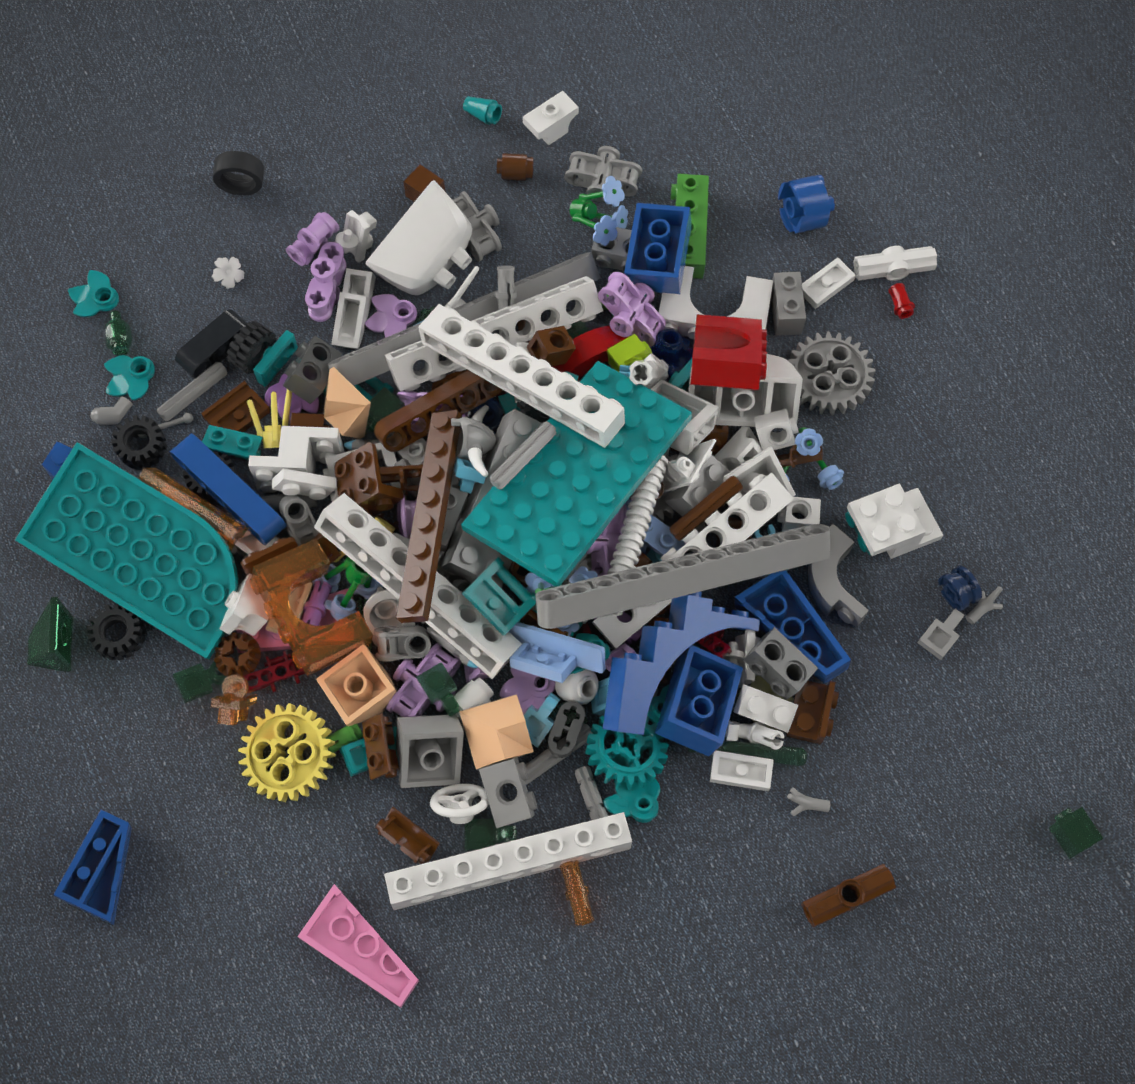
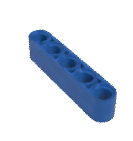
M190 433L169 452L172 458L263 545L266 546L287 526L275 510L194 434Z

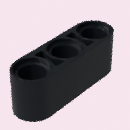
M226 310L182 346L176 353L175 361L194 379L197 378L214 363L221 362L229 355L227 352L228 349L232 348L229 346L231 341H235L236 338L234 336L236 333L239 335L242 327L246 328L247 322L233 310Z

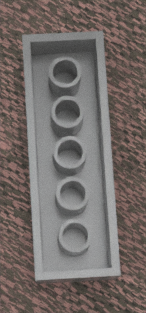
M516 409L502 417L495 434L497 441L493 449L487 453L483 462L488 471V476L484 484L475 482L440 568L471 583L498 556L505 562L503 566L509 570L512 563L511 559L463 531L461 524L493 487L490 476L542 424L541 422ZM494 574L491 578L501 588L504 582Z

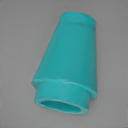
M470 96L464 100L463 110L485 124H496L500 120L502 106L496 100Z

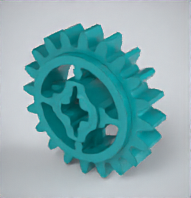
M648 715L644 735L603 729L604 716L600 717L599 725H592L591 732L593 734H588L586 742L589 745L586 747L585 754L592 755L588 761L589 766L598 765L594 773L596 776L602 773L606 774L605 784L611 779H615V788L617 789L622 782L626 783L628 790H631L634 782L640 788H643L645 778L653 783L656 774L662 773L664 768L662 764H665L668 755L665 753L669 745L661 743L664 737L655 734L658 723L648 725ZM614 734V743L611 744L610 748L605 749V739ZM649 749L650 758L641 765L639 762L640 755L643 753V750Z

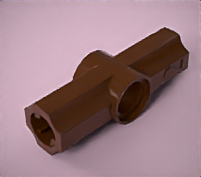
M885 864L879 865L801 903L803 912L808 922L814 928L896 889L894 877ZM842 889L852 890L856 897L855 902L851 903L844 900Z

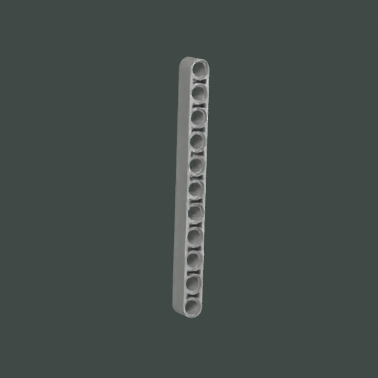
M592 252L578 255L515 282L514 290L517 291L515 304L585 276L594 280V282L601 277ZM496 291L456 307L454 310L469 321L498 311V299L495 297ZM421 323L329 362L328 367L329 369L336 368L353 386L390 370L385 354L421 341L418 328Z
M823 524L807 525L539 591L535 596L538 625L546 629L558 628L826 560L831 556L830 527Z

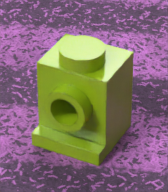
M636 334L607 349L609 365L618 372L620 365L631 366L635 361L644 360L652 353L649 345L645 341L641 342Z

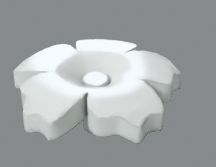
M225 257L217 258L214 262L217 268L213 270L212 278L215 282L222 280L221 285L227 289L234 288L235 282L238 283L244 279V271L239 270L241 264L238 259L231 257L228 261Z

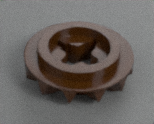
M232 632L231 635L222 637L220 644L215 647L216 653L213 660L223 675L235 679L242 678V676L252 673L258 666L261 657L260 646L247 633ZM235 645L240 651L244 652L239 656L238 664L232 657L228 658V656L234 653Z

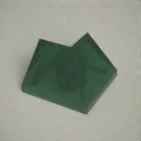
M51 597L29 635L27 665L70 672L73 616L58 597Z

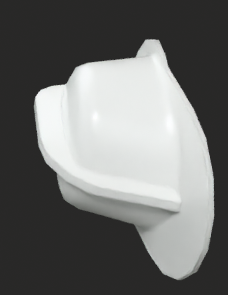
M381 586L377 587V592L369 597L363 609L370 637L377 647V636L374 635V629L385 626H415V622L401 623L396 619L399 599ZM388 639L386 640V646H387V648H389V640H388Z

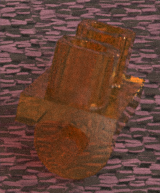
M235 674L227 677L222 684L223 694L211 698V707L219 708L218 724L236 725L239 721L248 720L249 706L257 703L256 694L246 696L249 685L247 680L241 675Z

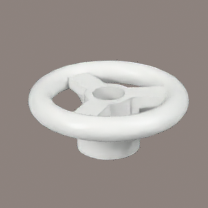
M474 784L446 786L435 792L430 799L432 810L441 816L449 817L450 821L455 824H465L472 821L474 815L482 812L489 805L485 789ZM455 793H463L455 796H448ZM480 796L481 801L472 806L474 798Z

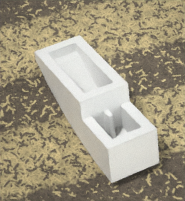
M346 268L343 291L339 295L332 346L359 349L374 290L376 276L373 272Z

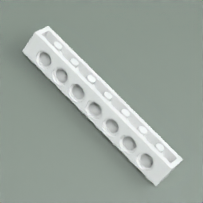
M585 276L472 321L479 323L483 329L490 333L494 330H500V336L514 346L516 342L531 340L535 332L559 326H565L567 330L572 327V323L580 320L581 322L593 320L597 317L596 314L603 312V308L598 298L594 280ZM575 300V308L570 312H566L567 303ZM545 310H550V318L547 321L541 322V314ZM525 320V328L521 331H516L515 326L517 322ZM422 340L385 354L395 385L400 391H413L420 387V383L425 381H438L443 379L446 373L453 370H466V368L450 359L439 361L440 353L422 344ZM425 360V366L422 370H413V365L416 361Z
M438 304L418 327L422 344L606 448L625 424L624 407L617 400L604 397L592 386L581 384L570 374L556 370L543 359L538 360L528 354L524 348L513 346L506 342L499 334L490 333L483 329L479 323L465 319L452 308L447 309Z
M772 472L766 477L761 473L748 484L751 487L750 491L744 496L738 492L726 502L729 508L722 514L718 510L704 521L708 525L700 533L695 528L682 539L685 542L682 548L677 551L673 547L660 559L664 561L681 557L687 551L697 553L713 549L706 543V535L708 533H715L719 536V547L745 541L794 498ZM757 496L763 500L764 507L761 511L754 510L751 507V497ZM729 515H737L741 518L742 526L740 529H733L729 526ZM672 599L630 609L632 619L628 623H623L618 620L617 616L611 615L598 617L592 623L609 644L616 649L669 605Z
M343 493L323 509L314 528L399 599L408 547L355 501ZM436 572L429 620L425 622L493 679L510 661L509 658L522 643L509 632L506 635H502L461 594V591Z
M623 812L385 873L384 876L393 910H398L631 849L632 839Z

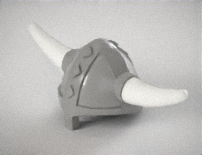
M487 405L480 408L472 418L451 419L452 426L461 427L455 462L457 457L469 460L473 467L484 477L488 476V471L482 462V456L492 450L497 441L493 431L482 423L483 417L489 409Z

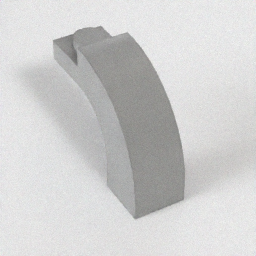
M832 524L830 526L831 556L826 560L808 565V585L815 603L826 616L835 609L838 611V616L844 622L851 623L857 627L864 620L869 610L842 587L837 576V565L850 553L854 541Z

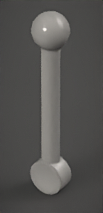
M185 413L181 418L159 424V427L165 429L183 422L191 423L193 415ZM137 434L140 438L147 437L146 434Z

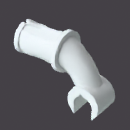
M729 720L725 734L727 741H737L738 738L749 740L753 745L762 744L775 750L779 749L784 742L775 739V736L784 738V734L781 731L770 729L758 721L753 724H746Z

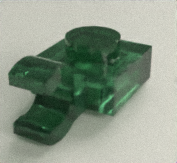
M442 662L416 677L431 705L440 701L449 717L460 712L459 705L451 694L457 690V686Z
M473 819L465 823L466 852L494 846L496 842L517 840L516 826L496 828L494 819Z

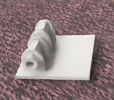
M715 439L698 444L688 456L680 452L677 459L669 461L666 466V473L663 474L664 492L674 491L684 486H691L697 481L700 476V468L712 455L711 449L716 442Z

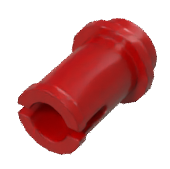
M903 283L892 285L888 292L895 306L894 314L899 316L900 319L912 316L915 305L913 302H910L905 285Z

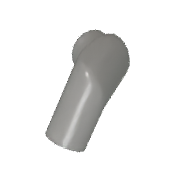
M121 397L114 407L94 408L90 416L92 421L98 425H115L122 420L133 404L127 398Z

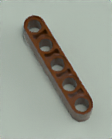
M468 370L381 419L375 426V436L386 450L397 452L428 435L432 413L458 410L463 415L498 395L502 389L489 381L484 383L485 379ZM467 390L466 394L460 397L461 393ZM443 404L439 410L435 411L437 406ZM419 417L416 423L411 424L415 418ZM395 431L393 436L386 438L389 433Z

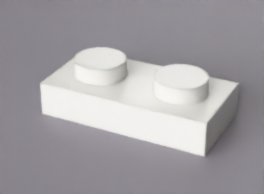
M836 258L802 283L803 297L816 309L853 282L856 275L839 258Z
M284 468L272 479V490L282 491L285 495H305L313 500L325 499L337 488V479L334 477Z
M743 684L733 712L788 733L798 705Z
M714 751L710 782L769 791L773 759Z

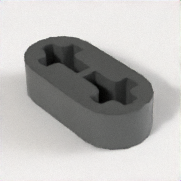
M569 701L560 707L549 735L548 749L557 758L568 757L573 752L583 726L585 711L581 704ZM571 709L576 710V716L579 717V720L573 719L570 727L565 726L567 716L564 715V712L569 713ZM563 732L568 733L566 743L570 746H564L562 750L556 749L557 744L553 741L560 740Z

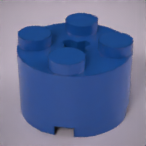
M822 175L784 182L779 188L778 200L783 199L784 207L779 208L783 224L789 232L795 231L794 234L827 226L830 212L834 211L835 204L831 195L828 196Z

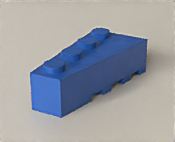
M786 570L770 574L735 597V608L738 611L749 612V618L760 619L759 629L766 634L775 627L817 666L818 669L813 675L823 684H826L849 668L851 659Z

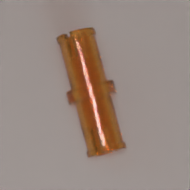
M575 860L561 864L560 869L562 870L567 889L565 896L566 900H570L575 925L583 926L594 922L595 919L587 897L590 892L588 886H584L579 861Z

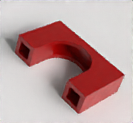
M697 314L690 385L759 390L760 380L766 379L767 329H762V319Z

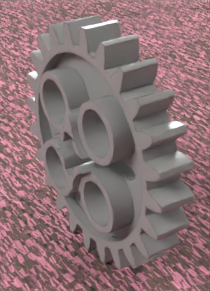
M827 331L825 338L816 333L814 341L807 336L804 344L799 342L796 350H792L791 359L788 361L803 378L800 404L808 401L810 402L809 410L818 406L820 414H823L825 408H827L831 415H834L837 408H839L842 414H845L847 406L855 410L857 403L863 404L865 396H869L871 392L870 387L873 386L875 381L872 378L875 369L870 368L873 359H865L868 350L859 351L861 343L850 344V336L845 341L841 340V333H838L836 338H832L829 331ZM838 356L841 357L843 360L840 361L835 359L834 357ZM808 363H815L818 367H813ZM843 380H850L853 384L845 383ZM817 386H824L827 390H821Z

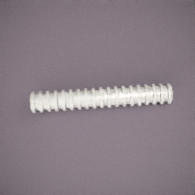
M664 455L631 495L632 501L628 504L630 510L626 511L625 515L627 518L623 521L625 526L620 530L622 533L618 537L620 543H617L615 546L617 551L613 553L614 560L610 562L612 568L608 569V574L636 568L634 565L638 564L639 559L637 556L641 555L639 548H642L644 545L642 540L646 538L645 532L649 529L647 523L651 522V516L649 515H652L654 512L652 507L656 505L655 499L659 496L660 483L664 479L663 474L666 473V466L669 463ZM623 611L609 615L619 616L623 614Z

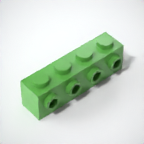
M678 174L677 183L671 184L670 200H675V206L690 207L692 222L685 266L694 267L693 278L703 279L706 261L709 176Z

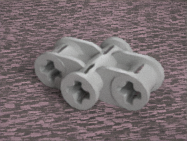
M602 146L598 149L597 155L581 151L571 153L569 158L571 164L564 178L571 185L588 188L586 193L591 194L603 191L602 185L606 183V178L613 176L621 182V189L624 191L625 196L630 197L637 193L638 187L636 184L642 174V168L637 163L619 160L620 152L614 147ZM603 197L592 199L597 202H605Z
M462 191L459 197L453 199V201L471 223L472 235L467 247L473 257L479 262L483 260V256L496 250L498 252L502 250L499 237L490 227L492 225L494 227L498 226L499 218L490 204L485 205L483 210L478 211L469 195Z

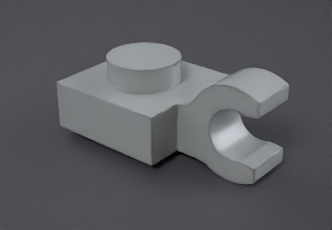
M955 608L944 623L936 618L917 643L942 660L960 635L953 630L965 615Z

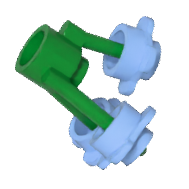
M349 557L337 567L333 564L323 565L320 562L313 566V571L315 572V577L312 581L313 586L315 581H321L319 587L321 589L323 581L327 582L332 586L330 593L338 590L337 584L341 579L340 572L346 569V578L351 584L346 595L338 594L334 597L333 601L326 600L324 603L325 608L330 610L331 616L339 622L357 617L358 613L354 610L356 604L351 598L353 594H359L367 601L373 593L377 592V587L381 586L383 588L379 582Z

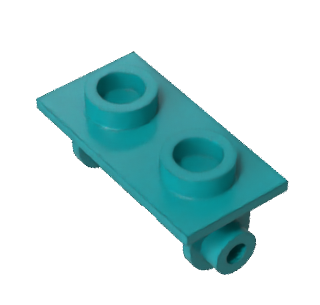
M209 425L202 442L213 453L217 451L221 452V454L226 453L228 456L235 455L237 458L249 460V456H261L259 447L263 437Z

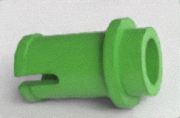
M354 724L349 727L345 726L328 735L326 739L337 741L333 746L329 747L330 752L335 753L342 746L358 741L363 737V733L359 725Z

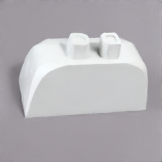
M433 180L368 258L366 265L380 278L411 295L423 294L436 286L437 283L449 289L456 280V277L448 271L450 267L455 263L464 270L472 261V258L465 251L472 235L471 223L447 193Z
M767 354L766 379L760 380L759 390L690 385L689 382V393L719 407L715 425L756 427L754 417L787 408L789 418L795 417L797 423L803 378L788 360Z

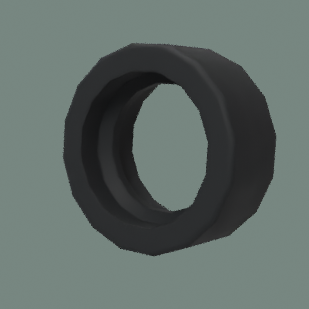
M226 151L219 154L215 159L213 182L224 192L233 195H252L259 192L262 188L264 165L254 155L242 151ZM232 172H240L246 175L234 174Z

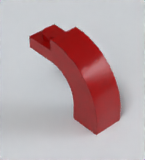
M610 325L590 330L573 339L576 349L566 364L553 366V368L560 372L568 371L579 376V380L597 361L601 363L607 362V349L628 337H621L615 334Z

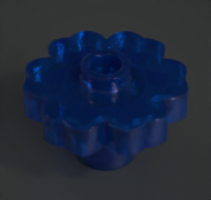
M673 329L658 332L655 344L650 347L652 354L659 360H664L669 366L668 380H670L675 371L679 373L693 358V349L689 348V340Z

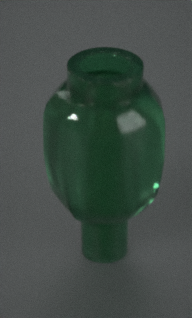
M114 310L109 313L110 321L105 326V342L107 348L114 355L122 356L129 352V348L132 345V333L129 324L121 319L120 312Z

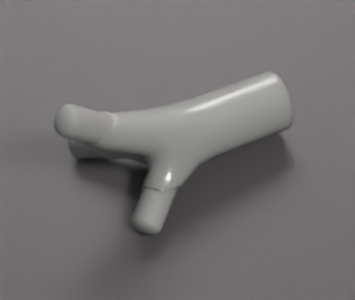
M998 586L988 597H985V592L982 591V598L976 607L965 616L970 624L974 625L988 611L1003 609L1002 604L993 603L1003 591L1002 587Z
M794 787L791 788V793L787 795L788 799L799 804V806L791 811L793 816L805 810L829 812L830 810L829 800L806 796Z

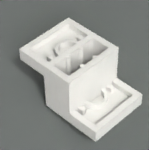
M282 426L278 457L249 456L248 467L257 489L268 493L276 492V490H272V479L283 468L315 474L316 461L327 464L325 458L345 453L339 429Z
M899 483L848 503L847 509L872 556L887 551L892 559L941 540L943 537L918 488L904 492Z

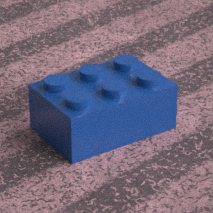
M636 204L624 274L629 277L633 284L644 283L652 288L653 292L680 294L692 226L690 207Z
M693 645L687 648L677 658L655 734L710 756L723 744L743 667Z

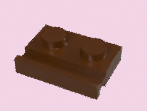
M243 381L203 411L201 415L210 425L245 432L254 425L247 404L248 400L253 401L259 421L271 411L259 395Z

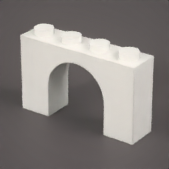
M685 266L680 294L662 293L659 314L665 319L666 325L661 332L666 335H682L695 339L697 314H704L694 307L690 299L694 267ZM747 276L742 304L736 312L727 317L762 319V329H766L773 280Z

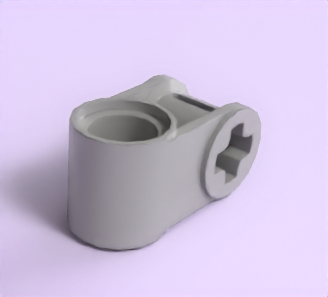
M286 495L281 499L279 511L287 525L288 535L295 538L299 550H301L303 546L320 533L314 528L316 520L307 503L299 496ZM292 503H300V510L296 515H288V508Z
M385 626L374 629V635L377 636L378 652L375 654V658L378 661L422 658L430 651V636L422 626ZM419 636L424 638L425 642L420 647H413L409 643L413 637ZM387 639L389 640V648L386 646Z

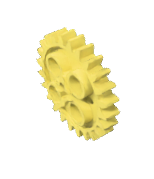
M288 703L285 710L283 706L278 704L275 708V714L271 710L265 709V719L255 716L258 725L256 727L247 726V729L251 732L250 737H241L247 743V747L238 750L246 754V758L240 760L239 764L248 766L242 773V776L252 777L248 785L251 787L258 786L256 793L260 795L267 793V798L275 800L278 796L279 801L286 802L289 795L291 800L298 801L299 792L301 795L308 797V787L318 790L319 785L316 780L318 778L328 779L323 773L324 768L333 769V766L327 762V758H332L336 755L328 751V747L333 746L335 741L326 739L332 731L328 728H322L326 721L322 718L316 719V712L312 710L307 712V708L301 705L296 710L295 705ZM289 725H293V734L289 738H285V729ZM270 745L271 753L269 757L264 759L263 750L266 746ZM310 746L312 749L309 759L304 760L303 751ZM288 747L289 749L287 750L289 756L285 758L287 755L285 749ZM288 767L289 776L286 780L282 781L281 771Z

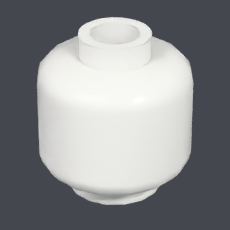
M585 669L581 672L570 674L563 683L555 681V690L562 700L574 701L585 705L592 701L597 694L598 678L593 671Z

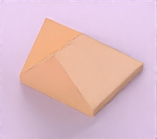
M333 367L329 370L324 403V418L334 428H338L342 436L361 439L365 436L371 402Z
M365 644L361 645L316 679L348 727L383 713L389 701L396 693V688L390 675Z
M517 695L460 711L476 770L534 752Z

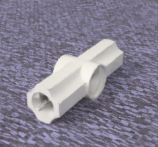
M891 246L878 254L856 256L853 261L854 274L858 281L886 277L890 281H897L905 278L909 273L935 270L937 254L932 246L904 250L902 246Z
M650 353L644 360L635 361L629 367V379L635 385L642 384L651 389L661 379L665 381L669 377V366L664 360H659Z

